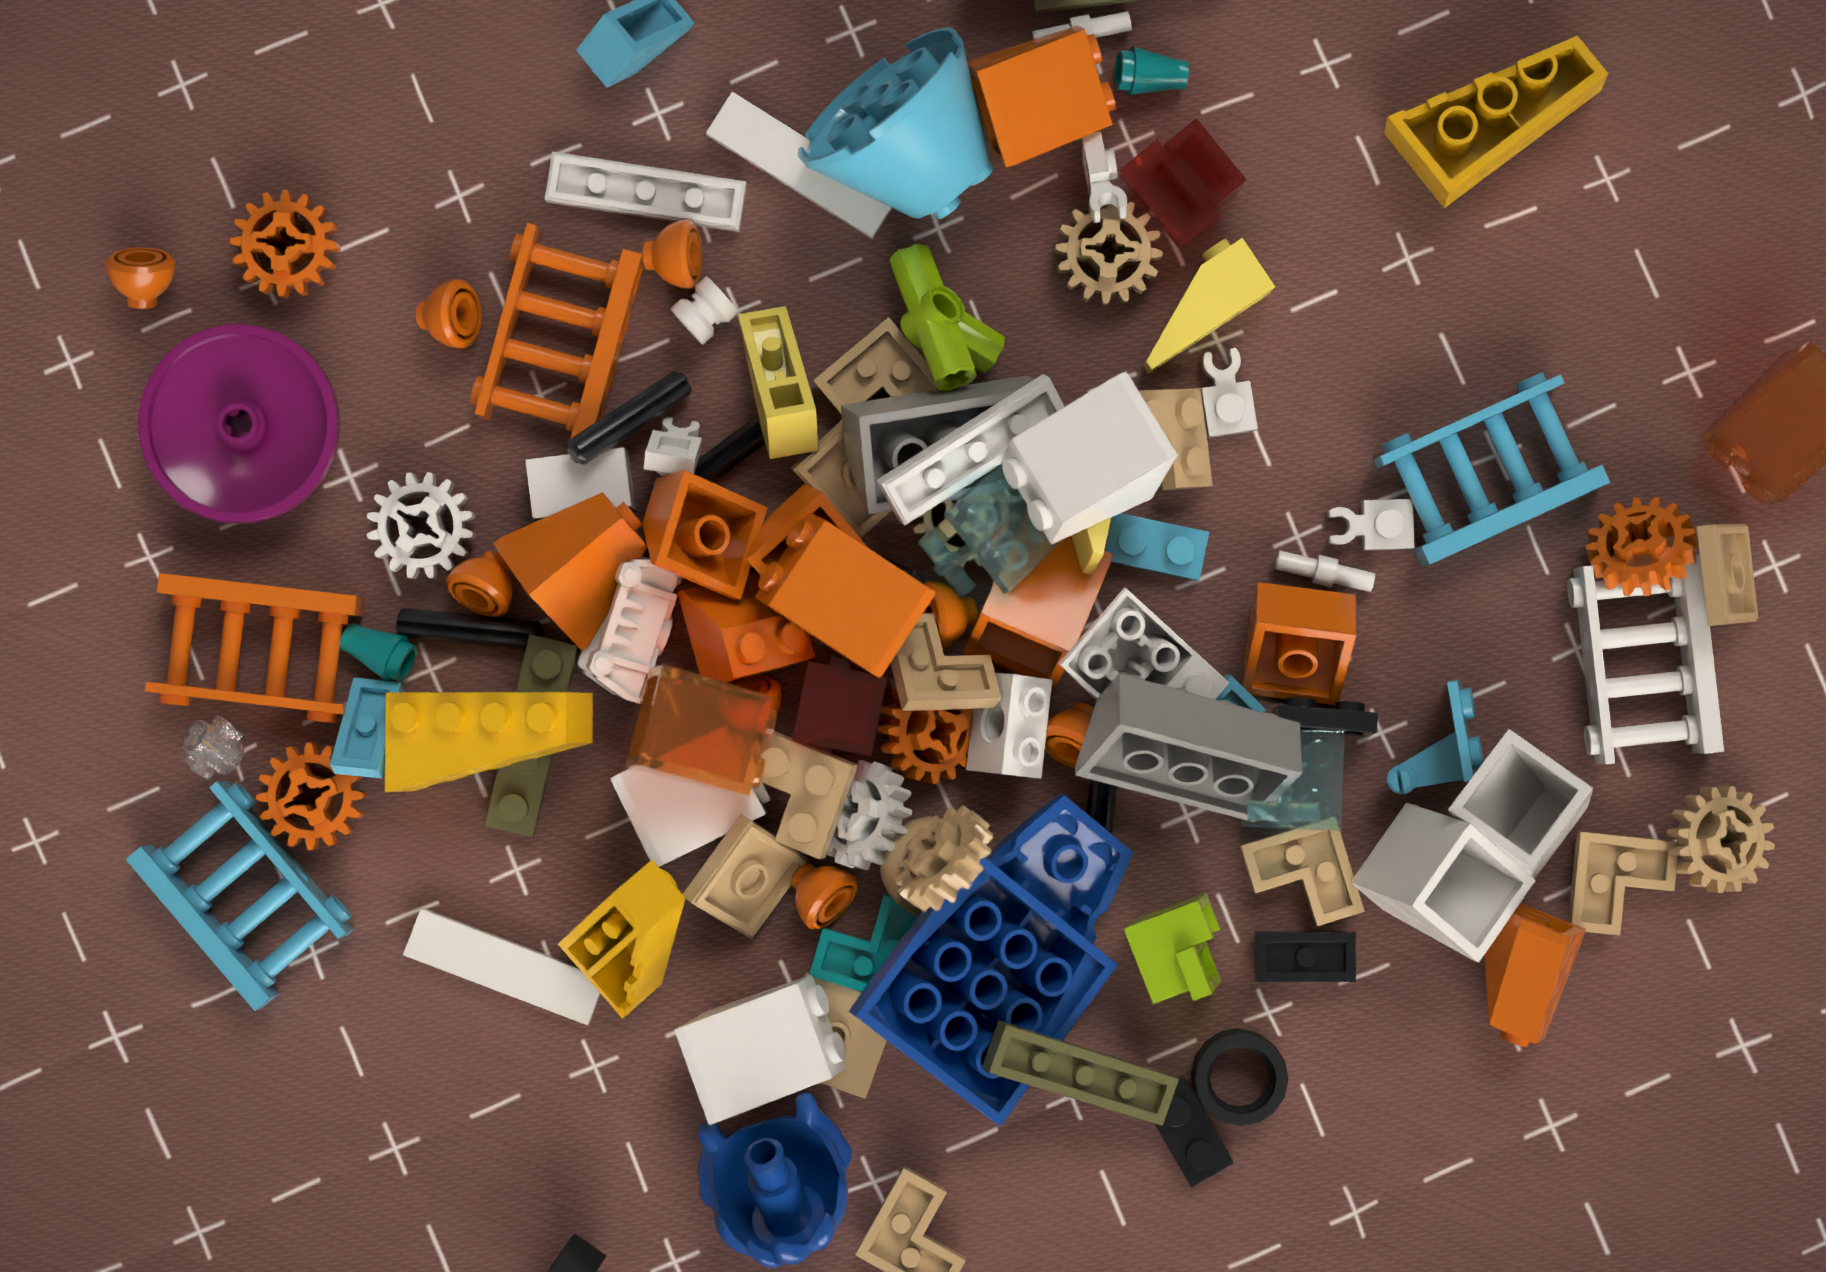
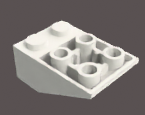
M1125 587L1058 663L1096 700L1119 673L1128 676H1138L1144 680L1172 688H1182L1190 693L1216 699L1229 684L1221 674Z

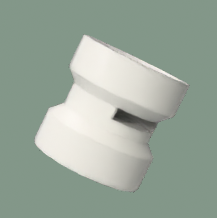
M707 276L695 285V293L692 295L693 300L691 302L688 299H680L670 308L679 321L702 345L714 336V328L712 326L714 323L719 325L721 322H729L739 313L732 302Z

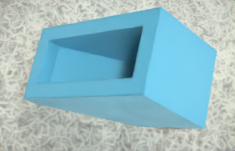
M633 0L604 14L576 51L589 65L593 73L608 88L639 72L689 31L695 22L676 0Z

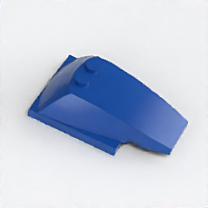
M1059 794L1033 813L996 845L988 856L980 860L979 864L983 867L982 872L978 874L973 883L971 882L969 889L961 887L957 891V897L953 903L944 899L940 910L936 911L930 906L926 912L922 911L878 972L867 983L861 995L848 1012L991 1121L1001 1126L1030 1085L991 1074L982 1068L998 1021L1000 1020L1064 1040L1118 965L1093 945L1097 937L1094 932V924L1097 917L1106 912L1111 904L1134 852L1069 798Z

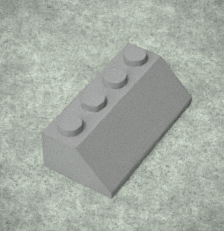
M1026 375L970 384L955 388L952 391L932 390L841 405L845 454L865 513L870 515L893 511L878 485L877 479L1033 381L1034 378ZM1000 464L942 502L1016 489L1012 488L1007 482L1002 464Z
M1119 673L1096 700L1075 765V775L1255 822L1302 774L1300 723L1278 717L1272 713H1262L1237 706L1229 701L1215 700L1190 693L1182 688H1172L1144 680L1138 676H1128Z

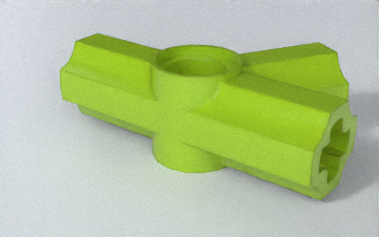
M914 244L911 247L899 249L889 260L907 312L901 317V329L912 344L922 349L937 390L952 391L955 388L967 386L977 377L975 370L986 373L996 363L1000 352L1004 349L1005 337L965 312L964 305L957 294L943 285L929 246Z

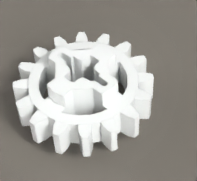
M412 472L406 473V486L402 487L396 481L390 480L387 483L392 494L388 498L378 494L374 497L375 501L382 506L380 513H367L368 519L378 523V529L367 533V537L370 540L381 541L382 543L374 553L375 556L380 559L388 556L393 557L388 568L393 572H398L404 564L407 565V577L412 579L417 578L420 568H424L427 577L430 579L437 578L438 565H442L446 570L452 571L455 568L454 562L451 559L454 554L466 558L469 555V552L461 546L463 539L469 540L476 537V533L465 529V523L476 518L474 512L462 511L461 506L469 499L467 495L460 493L452 497L450 494L454 483L446 479L439 487H436V475L429 472L426 473L423 483H419L416 475ZM414 494H429L420 504L407 506L401 502ZM447 506L453 517L452 534L446 531L443 519ZM405 513L422 519L429 514L426 523L432 527L431 530L439 535V538L422 533L414 537L417 529L411 524L412 521L404 516ZM391 518L397 521L400 535L395 544L390 533ZM436 546L442 550L429 558H413L424 547Z
M864 760L858 761L856 773L827 855L835 858L834 862L850 868L857 867L862 870H869L871 862L882 865L884 863V851L892 852L894 849L893 839L897 834L905 835L908 832L901 824L903 818L912 815L911 809L903 807V802L911 796V792L901 787L904 777L892 772L893 768L875 761L873 763Z

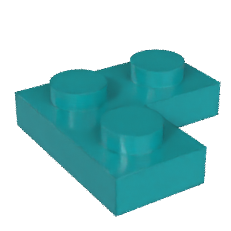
M884 893L871 941L823 928L809 975L817 979L863 991L867 983L878 972L917 918L897 904L890 895Z

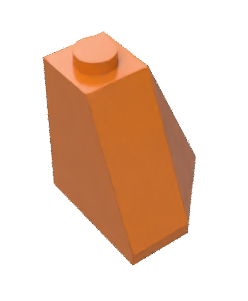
M603 492L504 535L493 543L528 595L581 651L590 645L609 613L618 585L615 580L618 565L622 562H630L631 559H641L647 549V544L636 531L643 525L642 522L624 501L616 507Z
M1520 903L1484 954L1489 1025L1501 1030L1499 1036L1502 1039L1522 1047H1528L1529 1042L1538 1044L1545 1039L1586 932L1585 928L1526 904Z

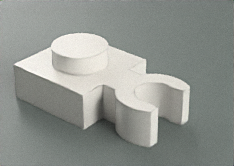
M1236 348L1228 351L1230 365L1225 370L1217 369L1213 365L1211 352L1204 353L1202 357L1203 371L1213 380L1212 387L1201 388L1207 438L1251 432L1258 429L1250 381L1236 383L1235 374L1241 364L1240 354Z
M672 417L664 418L661 431H652L645 451L644 469L656 471L661 476L681 470L694 474L700 457L702 438L698 437L699 423L692 421L689 427L679 428L672 425Z
M1411 499L1361 501V515H1355L1353 511L1345 507H1336L1327 511V517H1340L1347 524V530L1343 535L1328 537V543L1332 545H1343L1352 541L1356 536H1362V550L1414 548L1413 502Z

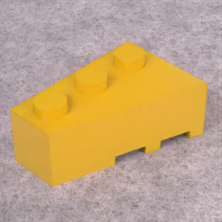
M651 860L605 899L558 943L561 949L622 1019L662 985L685 897L678 890L673 877L665 870L660 869Z

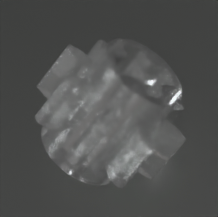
M216 715L211 724L203 719L197 720L187 729L182 738L181 748L187 753L182 760L190 765V770L206 780L211 778L214 771L221 775H227L242 760L244 746L239 741L243 734L235 729L236 726L220 715Z

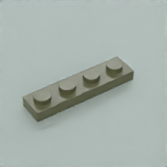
M529 634L516 692H569L579 647L575 643L542 635ZM554 754L513 763L510 766L498 768L484 826L529 837L535 836Z
M1000 1020L996 1026L982 1066L984 1070L991 1074L1163 1126L1179 1081L1177 1077L1169 1073Z

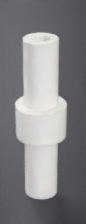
M1128 11L1092 19L1087 14L1069 18L1068 24L1032 31V38L1034 40L1076 25L1084 28L1086 35L1094 34L1098 38L1132 31Z
M1279 550L1275 562L1276 570L1312 578L1311 583L1330 588L1334 583L1371 592L1375 581V573L1339 565L1338 559L1318 555L1317 559Z

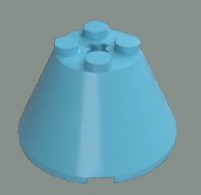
M950 27L932 30L907 42L906 46L911 52L892 64H889L885 58H882L847 86L822 111L805 133V136L811 143L807 150L803 147L798 149V157L809 169L912 218L919 219L933 213L937 219H942L952 213L961 202L958 196L970 185L973 186L985 180L992 173L994 166L989 161L964 44L959 34Z

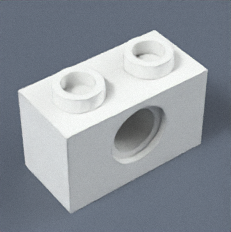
M995 673L1001 699L995 708L973 709L966 770L1041 779L1052 680L1016 674Z

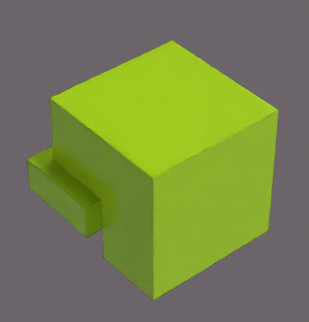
M1207 892L1133 919L1124 928L1153 1004L1187 991L1190 992L1193 1001L1211 995L1222 981L1206 942L1214 938L1213 932L1221 929Z

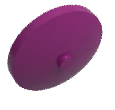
M230 324L216 326L195 333L172 348L162 358L149 377L143 391L138 414V433L142 453L150 472L161 488L177 503L198 515L217 521L254 523L275 518L292 510L317 489L335 458L340 436V414L336 394L329 378L308 351L296 342L273 330L247 324Z

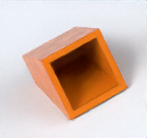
M1078 25L967 61L974 92L993 155L1006 168L1113 125L1109 112L1116 110L1114 96L1107 81L1100 83L1095 64L1102 62L1098 42L1094 34L1086 35L1085 29Z
M810 513L806 520L798 521L791 529L786 540L788 547L779 561L772 562L762 573L758 582L760 589L755 598L851 662L881 678L936 592L828 521Z
M1023 515L963 653L966 655H990L994 667L1010 674L1051 679V691L1053 692L1065 671L1058 663L1080 639L1114 554L1104 550L1103 557L1093 574H1084L1081 571L1072 536L1050 544L1043 530H1037L1030 518Z

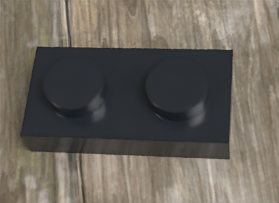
M1290 697L1286 698V705H1278L1273 709V714L1278 717L1299 722L1300 731L1368 737L1377 733L1378 713L1365 712V704L1360 702L1338 701L1335 702V709L1316 708L1315 699Z
M1254 931L1256 982H1356V932Z
M1182 1075L1178 1077L1179 1081L1163 1126L1155 1124L1192 1188L1234 1164L1187 1080Z

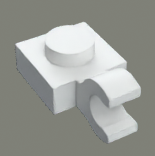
M1101 131L1082 137V164L1089 194L1091 219L1094 223L1100 222V208L1106 204H1112L1117 207L1120 219L1126 218L1127 196L1121 188L1112 185L1109 181L1118 178L1114 150L1105 151Z

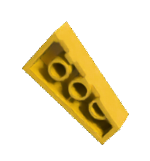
M1575 36L1517 61V64L1494 74L1490 72L1474 79L1473 83L1448 94L1446 92L1427 99L1426 103L1388 116L1384 134L1443 208H1446L1602 90L1609 73L1581 39Z
M385 692V792L416 791L438 783L465 778L475 773L510 766L516 762L539 758L593 743V693Z

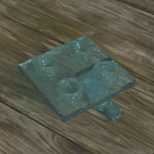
M1000 464L985 475L944 513L945 517L966 543L965 546L950 552L935 530L928 532L917 543L921 545L935 565L932 569L937 576L943 575L960 598L976 586L960 564L977 558L1005 594L1010 592L1064 539L1050 544L1043 530L1039 531L1034 527L1028 515L1027 503L1018 488L1014 489L1009 485L1004 476L1002 464Z
M1300 730L1302 774L1276 801H1255L1249 799L1247 806L1248 821L1242 819L1241 826L1342 831L1346 732Z

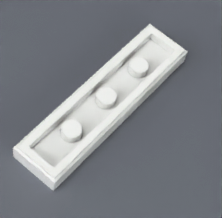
M731 92L706 132L707 136L871 239L874 238L892 209L877 200L806 167L798 157V149L803 147L807 150L811 142L734 92Z
M552 151L545 201L547 203L669 222L689 219L696 226L740 232L747 182Z
M1042 374L876 481L898 521L906 525L1002 464V458L1014 437L1065 406L1050 377Z
M421 908L403 953L406 957L585 1025L590 1023L600 997V992L577 966L425 908Z

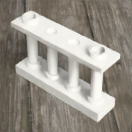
M1695 554V564H1684L1687 575L1684 580L1674 576L1670 577V589L1667 591L1662 589L1659 584L1652 586L1651 594L1668 593L1669 597H1675L1677 617H1672L1671 622L1600 630L1597 600L1644 595L1642 588L1635 587L1629 596H1624L1621 584L1608 590L1604 580L1595 581L1593 565L1573 569L1574 578L1568 579L1567 590L1570 606L1577 608L1590 717V725L1584 728V741L1588 755H1594L1595 764H1614L1615 747L1684 740L1687 745L1691 744L1692 753L1724 752L1710 626L1707 624L1700 554ZM1673 642L1675 646H1680L1682 666H1678L1674 672L1606 679L1603 649ZM1679 691L1680 695H1686L1688 715H1683L1681 721L1611 728L1608 698Z

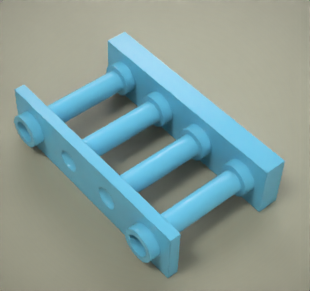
M1541 372L1517 383L1516 387L1519 393L1415 441H1412L1409 433L1381 445L1385 454L1373 460L1376 468L1378 469L1391 462H1395L1427 532L1422 535L1426 544L1414 549L1422 567L1435 563L1610 483L1603 465L1588 470L1585 462L1579 463L1547 392L1564 384L1561 374L1546 380L1544 373ZM1526 401H1529L1561 472L1557 473L1561 483L1545 490L1542 489L1540 482L1534 484L1502 412ZM1484 421L1516 490L1512 494L1516 503L1499 511L1495 502L1489 504L1457 432ZM1438 441L1471 510V513L1467 514L1471 523L1453 531L1450 523L1444 524L1412 454Z
M227 780L216 781L209 787L220 800L215 807L166 849L161 846L156 849L153 844L140 846L125 860L252 1009L256 1011L265 1007L280 994L273 986L276 982L275 976L329 929L338 939L349 935L354 928L347 920L352 916L346 906L336 896L331 895L327 898L279 840L270 834L271 831L251 809L256 803L242 785L238 782L231 785ZM234 817L250 835L252 840L198 886L192 884L188 887L176 873L180 869L179 863ZM266 854L285 877L230 924L227 922L220 924L208 910L212 907L211 900ZM298 892L314 910L316 915L262 962L258 959L252 962L240 948L244 945L243 938Z

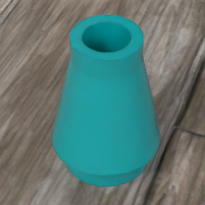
M1131 46L1129 51H1118L1114 66V86L1116 90H1125L1126 94L1130 96L1173 89L1185 90L1189 78V64L1187 60H1177Z
M355 623L347 626L340 640L341 650L351 654L385 681H390L391 679L398 682L403 681L410 673L417 657V647L409 643L407 636L366 628Z

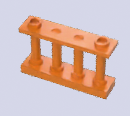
M527 223L524 235L517 233L511 247L510 262L516 263L486 373L484 377L477 376L473 385L470 404L476 405L474 414L481 419L490 421L494 406H499L565 424V429L572 431L571 438L603 418L644 270L643 255L622 249L619 261L612 259L610 263L540 245L541 230L537 225ZM534 263L605 282V288L611 289L607 307L599 306L596 311L526 292ZM524 311L592 330V335L598 337L594 354H586L584 358L513 339L520 312ZM510 358L579 377V383L585 384L581 402L573 401L570 406L500 387L507 359Z
M159 573L157 593L172 595L171 605H176L167 682H146L145 692L160 693L159 703L189 706L190 697L301 709L307 710L306 720L336 723L337 714H345L347 704L334 703L343 624L348 625L349 615L363 617L365 597ZM202 599L220 600V610L225 611L215 689L186 686L196 608H201ZM251 604L270 606L269 616H274L265 694L236 691L245 613L250 614ZM300 610L319 612L318 622H323L314 700L285 697L294 619H299Z

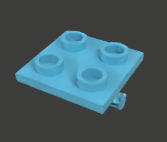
M1460 679L1447 682L1455 732L1405 762L1394 766L1387 775L1388 787L1394 793L1406 794L1416 787L1460 780L1468 782L1476 773V769H1479L1483 764L1484 759L1480 736L1470 737L1467 719L1476 717L1471 687L1462 689Z

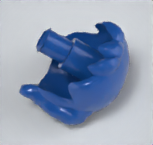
M803 1092L797 1096L795 1100V1116L784 1115L743 1126L726 1136L717 1123L709 1125L706 1120L699 1125L698 1134L701 1143V1153L697 1169L699 1196L705 1205L713 1209L716 1229L726 1245L738 1253L752 1257L764 1267L777 1268L783 1264H798L813 1251L822 1250L831 1243L834 1232L842 1222L847 1208L848 1181L846 1173L852 1157V1148L842 1135L841 1130L819 1109L816 1099L810 1093Z

